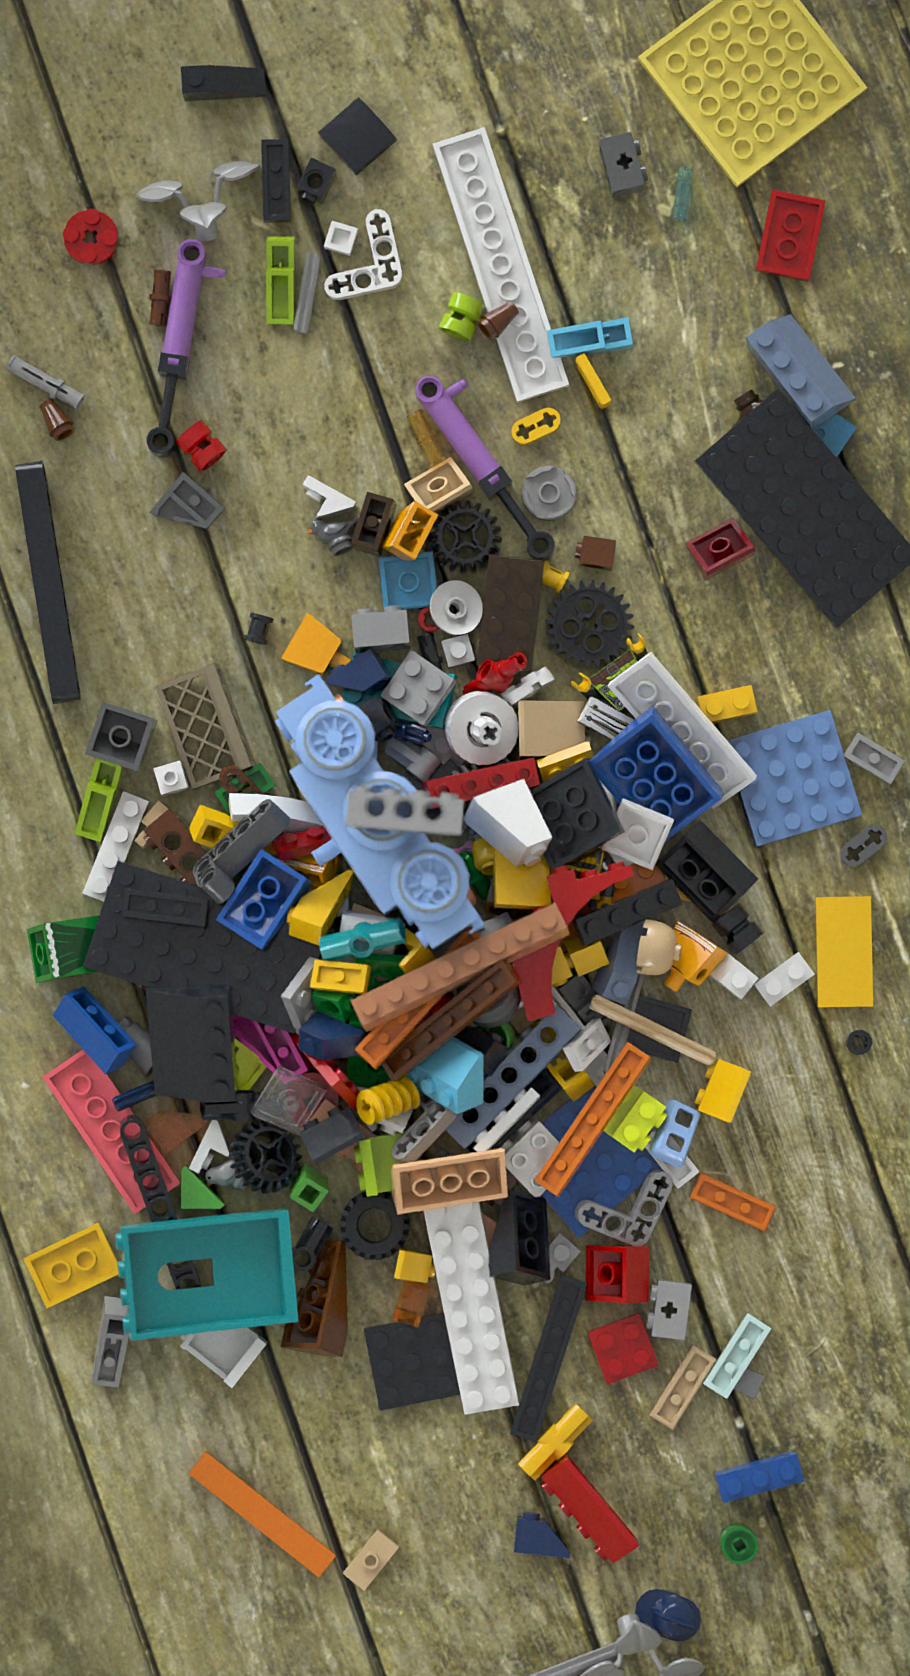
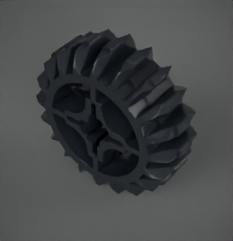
M466 500L464 509H460L459 501H455V511H452L450 506L444 507L447 516L438 512L437 518L441 523L434 522L432 526L437 532H429L428 534L429 538L437 539V541L429 544L430 549L439 548L433 554V557L437 559L444 556L440 563L442 567L451 562L450 572H454L458 565L461 566V575H465L466 566H470L471 573L475 574L476 564H479L480 568L484 570L486 569V564L483 560L489 559L490 552H500V548L493 545V543H502V537L494 536V534L502 531L501 526L492 527L497 522V517L493 516L487 519L486 517L490 514V509L486 508L480 513L481 503L479 502L476 503L474 510L470 509V500ZM462 516L475 518L467 526H461L452 521ZM482 524L485 526L489 537L485 548L480 545V542L475 537ZM445 527L455 536V542L449 551H447L442 541ZM472 530V535H470L472 543L464 541L459 545L461 536H458V532L467 534ZM463 549H470L479 554L469 559L455 557Z
M263 1119L261 1122L254 1120L251 1124L242 1126L241 1131L235 1134L234 1138L236 1141L230 1144V1147L235 1151L229 1153L228 1157L235 1159V1163L231 1164L230 1168H237L239 1173L236 1174L235 1178H244L242 1186L247 1187L251 1184L252 1192L261 1190L262 1194H267L270 1191L276 1193L281 1188L288 1187L289 1181L296 1179L297 1175L295 1172L301 1168L296 1161L301 1160L303 1156L296 1153V1150L301 1145H294L292 1140L295 1139L296 1135L291 1134L288 1136V1127L280 1128L279 1121L270 1123L269 1119ZM263 1136L271 1141L265 1144L262 1141L258 1142L254 1137ZM266 1169L269 1172H275L277 1175L275 1177H268L261 1174L260 1171Z

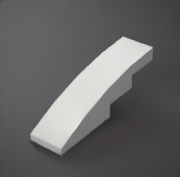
M229 793L228 802L231 822L242 821L261 802L271 799L290 817V822L283 831L284 834L305 831L311 827L324 826L306 801L261 794Z

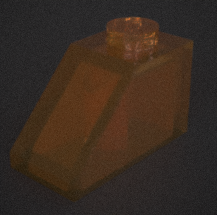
M160 1110L148 1119L150 1125L146 1129L164 1153L169 1154L211 1120L201 1119L200 1114L167 1111L164 1114Z

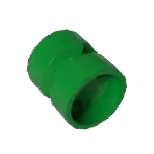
M733 1523L723 1529L719 1544L725 1557L735 1564H744L751 1561L758 1551V1542L752 1530L742 1523Z

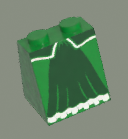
M99 915L44 923L27 929L36 983L99 973L98 971L83 967Z

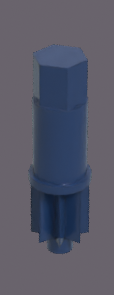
M398 720L402 728L395 732L396 737L421 745L431 740L432 735L427 730V727Z

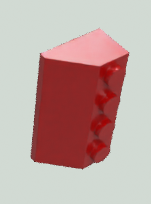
M567 1453L542 1473L541 1478L544 1481L540 1483L550 1496L555 1493L561 1501L558 1505L568 1518L572 1515L579 1522L576 1528L586 1540L589 1537L597 1544L594 1550L604 1561L609 1559L612 1563H615L640 1546L636 1536Z

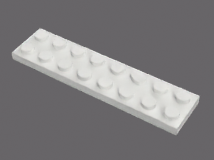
M480 1202L423 1210L464 1414L518 1406L520 1402L495 1278L490 1277L489 1247Z

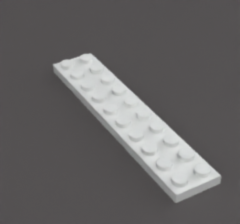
M485 127L433 143V149L487 313L506 304L508 301H511L519 311V314L511 321L502 334L496 338L517 403L568 387L569 382L561 358L551 357L547 330H551Z

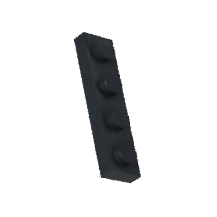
M667 879L575 918L572 921L581 945L586 946L680 906L682 902L673 879Z

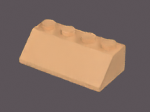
M504 1148L393 1165L390 1172L392 1197L397 1214L508 1197Z

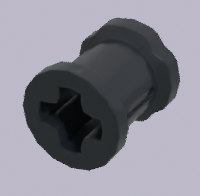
M250 613L251 622L248 634L244 635V640L267 646L266 636L269 625L273 623L274 619Z

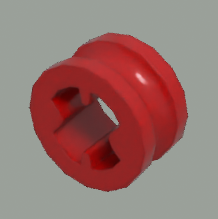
M430 607L423 609L418 617L420 628L428 633L438 631L440 628L437 625L431 627V624H429V627L424 625L426 621L424 615L430 613Z

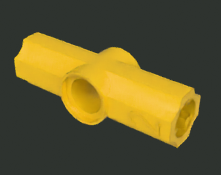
M575 1403L556 1424L553 1423L538 1438V1443L518 1462V1465L531 1478L536 1480L548 1469L555 1459L559 1460L574 1444L573 1441L593 1419Z

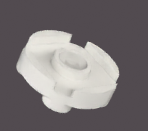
M545 666L537 672L534 671L522 678L521 683L511 686L501 696L511 707L518 705V701L521 699L524 700L532 697L543 690L555 678Z

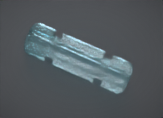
M680 167L678 170L677 180L679 182H677L674 203L676 207H674L673 219L676 221H687L689 209L687 207H689L692 186L690 181H692L693 177L692 168Z

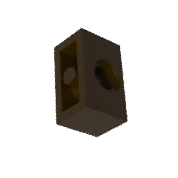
M367 492L351 542L355 550L381 557L383 552L382 543L389 532L397 506L394 499Z

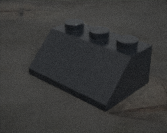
M701 820L655 864L669 879H673L674 884L712 923L721 917L758 880L747 866Z

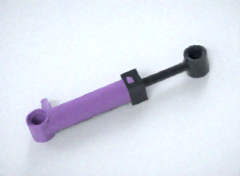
M195 239L183 241L178 248V261L163 351L160 354L158 373L160 376L166 377L159 425L152 429L146 438L150 452L158 458L170 456L176 447L169 425L177 379L187 380L190 363L189 355L202 277L224 278L226 273L224 269L205 265L207 261L205 249ZM195 249L200 252L199 257L194 261H189L185 258L189 250ZM160 436L168 438V444L163 449L154 447L155 439Z
M422 377L416 385L418 401L424 406L475 477L487 498L492 500L498 495L528 537L526 541L528 542L527 552L532 559L548 560L553 555L555 548L553 537L547 532L535 530L507 491V488L512 485L511 478L503 467L497 463L452 400V398L468 386L467 381L462 379L445 390L437 377ZM427 385H432L437 389V394L428 398L422 394V389ZM537 540H544L549 548L544 553H538L534 550L533 544Z

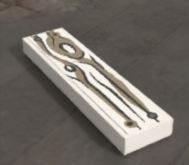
M589 697L578 719V722L611 740L634 721L632 718L594 697Z

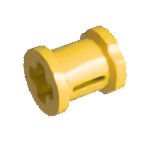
M545 561L542 583L555 589V593L560 594L570 573L567 571L562 572L550 566V562Z

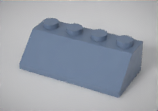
M791 314L768 321L746 337L748 350L785 398L813 430L856 400L855 396Z

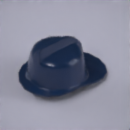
M653 1589L641 1595L636 1603L635 1614L638 1615L640 1623L650 1627L663 1638L678 1642L689 1640L700 1627V1611L694 1602L666 1590Z

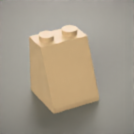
M518 701L519 760L526 758L538 760L585 742H589L591 747L590 735H585V725L578 722L584 709V701Z

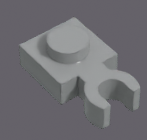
M561 1233L549 1245L550 1280L544 1281L546 1284L553 1280L554 1270L557 1267L564 1272L581 1252Z

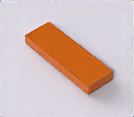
M701 1172L689 1198L764 1232L776 1209L774 1205Z

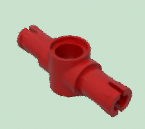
M516 652L506 660L494 662L491 659L485 660L477 671L476 679L463 686V695L475 691L490 693L493 690L498 694L504 693L511 685L513 675L527 666L526 656L521 652Z

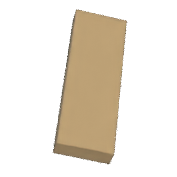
M693 1344L649 1416L674 1430L717 1359Z

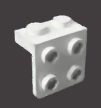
M532 1117L499 1149L504 1148L506 1168L534 1197H539L546 1188L534 1180L559 1142L538 1120Z

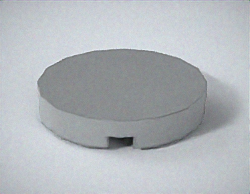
M550 465L539 467L532 471L526 478L522 489L523 503L529 513L538 519L546 521L557 520L568 514L574 506L577 494L575 482L569 473Z

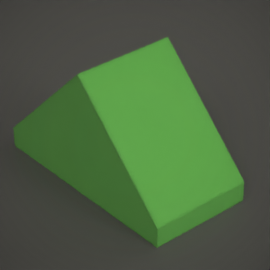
M188 1165L181 1169V1209H221L226 1204L194 1171L189 1169Z

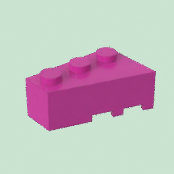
M237 1015L232 1016L234 1034L283 1083L314 1068L311 1061L291 1039L294 1035L293 1033Z

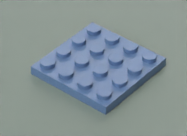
M830 710L727 740L757 775L752 783L739 791L756 847L862 815Z

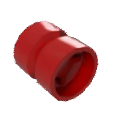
M203 420L189 427L175 442L185 455L191 454V462L200 473L214 465L227 451L218 438L211 437L212 431Z

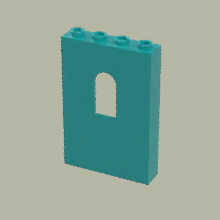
M286 1208L119 1226L120 1233H115L116 1249L122 1252V1261H118L119 1278H124L125 1289H120L121 1305L127 1308V1317H123L124 1334L129 1333L131 1340L298 1322L289 1211ZM212 1258L214 1285L167 1290L159 1284L158 1272L167 1263Z

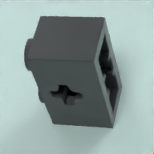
M631 132L599 139V150L611 198L642 191L644 189V182L648 181L645 165L640 166L638 155H641V149L638 139L633 140ZM624 159L625 163H629L628 169L624 170L623 166L619 165L620 160Z

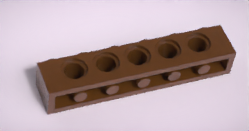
M169 808L144 829L147 835L143 838L153 850L158 847L165 854L162 860L171 871L177 868L183 875L180 879L181 881L198 886L193 870H186L183 867L182 861L187 855H194L199 861L207 851L201 844L193 841L189 830ZM169 834H175L180 838L181 844L175 850L168 849L164 844L165 837Z

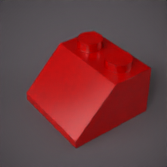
M586 1245V1301L612 1303L649 1302V1246Z

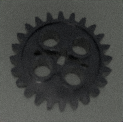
M581 580L579 589H575L572 584H569L570 593L567 594L561 590L560 596L562 600L554 598L552 600L556 609L550 608L547 610V613L553 616L552 619L545 620V624L552 626V629L546 631V635H554V639L549 642V645L554 646L558 644L559 648L555 654L566 653L565 663L571 658L575 659L574 667H577L580 661L584 662L585 669L587 670L590 662H594L597 669L600 667L601 660H604L609 665V656L612 655L616 659L620 657L617 651L618 648L624 651L627 650L623 640L628 638L632 640V637L626 633V631L634 629V625L627 623L634 615L625 614L630 604L621 605L620 602L624 595L613 596L615 587L606 591L605 582H602L599 588L595 587L594 580H591L589 587H585L584 582ZM582 599H589L593 603L594 608L592 611L585 613L579 609L578 603ZM603 604L604 609L594 623L596 629L590 628L581 643L576 645L575 641L585 627L583 620L589 621L599 605ZM606 614L613 615L616 619V625L611 628L604 627L601 623V617ZM566 622H574L578 626V632L574 635H567L563 631V625ZM590 637H597L601 642V647L598 650L592 651L587 648L586 640Z

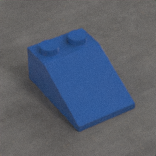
M261 849L216 920L263 950L287 921L291 907L297 906L301 897L305 896L312 886L313 881Z

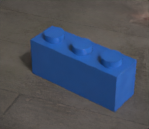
M85 986L65 994L52 1015L105 1075L124 1066L137 1045Z
M795 1451L714 1472L723 1503L804 1481Z

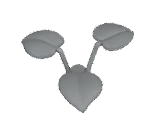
M233 161L218 166L213 171L214 176H217L214 202L203 205L189 206L183 193L179 191L183 188V184L172 180L159 181L146 186L136 194L135 200L139 198L148 202H160L168 200L173 196L178 197L184 206V209L180 211L181 218L194 224L197 240L210 241L218 237L216 219H219L226 212V205L219 203L221 183L224 180L234 181L246 177L257 169H261V166L246 161Z
M627 1614L617 1620L621 1637L614 1644L615 1651L618 1653L616 1662L604 1661L598 1663L580 1676H624V1669L620 1667L623 1655H631L641 1651L649 1652L657 1668L662 1672L658 1676H699L706 1667L700 1661L690 1658L679 1659L670 1663L667 1667L663 1666L653 1650L661 1643L660 1635L650 1627L640 1623L638 1615Z

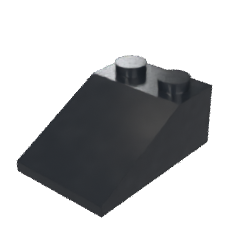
M510 1189L507 1191L508 1197L504 1200L488 1249L490 1277L523 1286L550 1280L547 1200Z

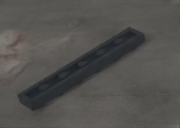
M563 1274L560 1275L510 1431L512 1435L537 1443L587 1282Z

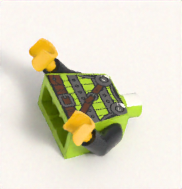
M637 633L639 636L637 644H632L628 638L626 641L631 650L629 649L591 678H588L583 673H579L583 678L582 683L577 685L574 681H571V685L579 690L587 701L589 697H594L619 712L623 711L626 707L610 690L608 684L648 654L645 648L646 641L640 633Z

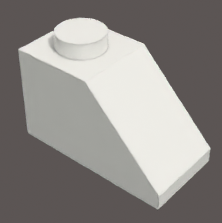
M729 954L709 975L738 1000H741L758 980L756 975Z

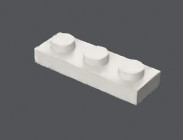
M533 1088L528 1092L523 1089L513 1099L515 1105L509 1111L503 1109L493 1121L496 1125L489 1132L484 1129L474 1139V1142L477 1144L473 1148L477 1152L489 1151L540 1098V1095Z

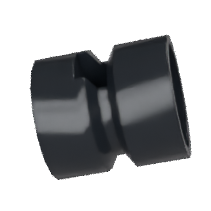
M740 903L712 924L721 937L726 936L728 938L726 944L735 955L763 934V931L755 921H748L749 914Z

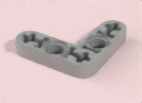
M419 1092L420 1106L425 1112L394 1144L392 1148L393 1158L400 1164L415 1162L455 1120L457 1114L435 1100L426 1103L429 1097ZM426 1127H430L426 1134L420 1136Z
M661 1169L650 1171L643 1182L629 1215L586 1199L579 1202L575 1207V1217L585 1227L632 1246H643L649 1240L673 1186L672 1178ZM662 1179L664 1181V1185L656 1186L654 1184V1180ZM650 1191L653 1194L655 1192L659 1196L658 1199L649 1195L648 1192ZM653 1201L654 1210L650 1214H642L641 1206L643 1203ZM591 1208L596 1215L600 1216L599 1221L591 1216L585 1217L582 1214L583 1211H589ZM612 1216L618 1217L619 1224L617 1228L607 1230L605 1225L607 1219ZM639 1216L644 1221H648L647 1224H644L642 1221L640 1224L637 1217ZM639 1228L642 1234L634 1237L631 1231Z

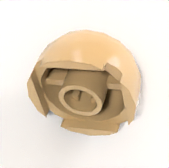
M646 919L643 928H647V935H641L637 955V966L640 967L637 973L644 975L664 974L671 969L674 960H680L682 945L677 944L676 933L670 926L659 921Z

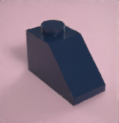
M317 1011L299 1029V1050L322 1061L361 1056L355 1051V1048L364 1040L365 1031Z
M523 1512V1516H517L514 1540L515 1553L560 1558L570 1557L569 1548L545 1518H540L539 1513Z

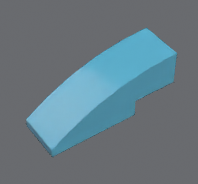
M628 317L547 330L552 358L580 356L583 353L591 355L634 348Z

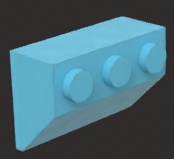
M455 1037L404 1076L415 1084L418 1091L456 1114L483 1104V1054Z

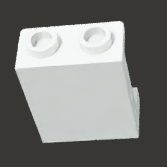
M250 1327L186 1334L180 1337L184 1341L180 1347L189 1351L223 1378L224 1382L231 1388H233L268 1343Z

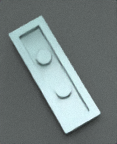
M747 1313L703 1384L727 1399L772 1328Z

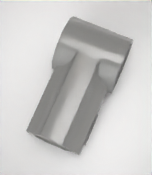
M396 736L388 741L384 751L389 757L404 766L407 772L421 783L422 781L429 780L442 763L437 756L426 748H419L411 741H405Z

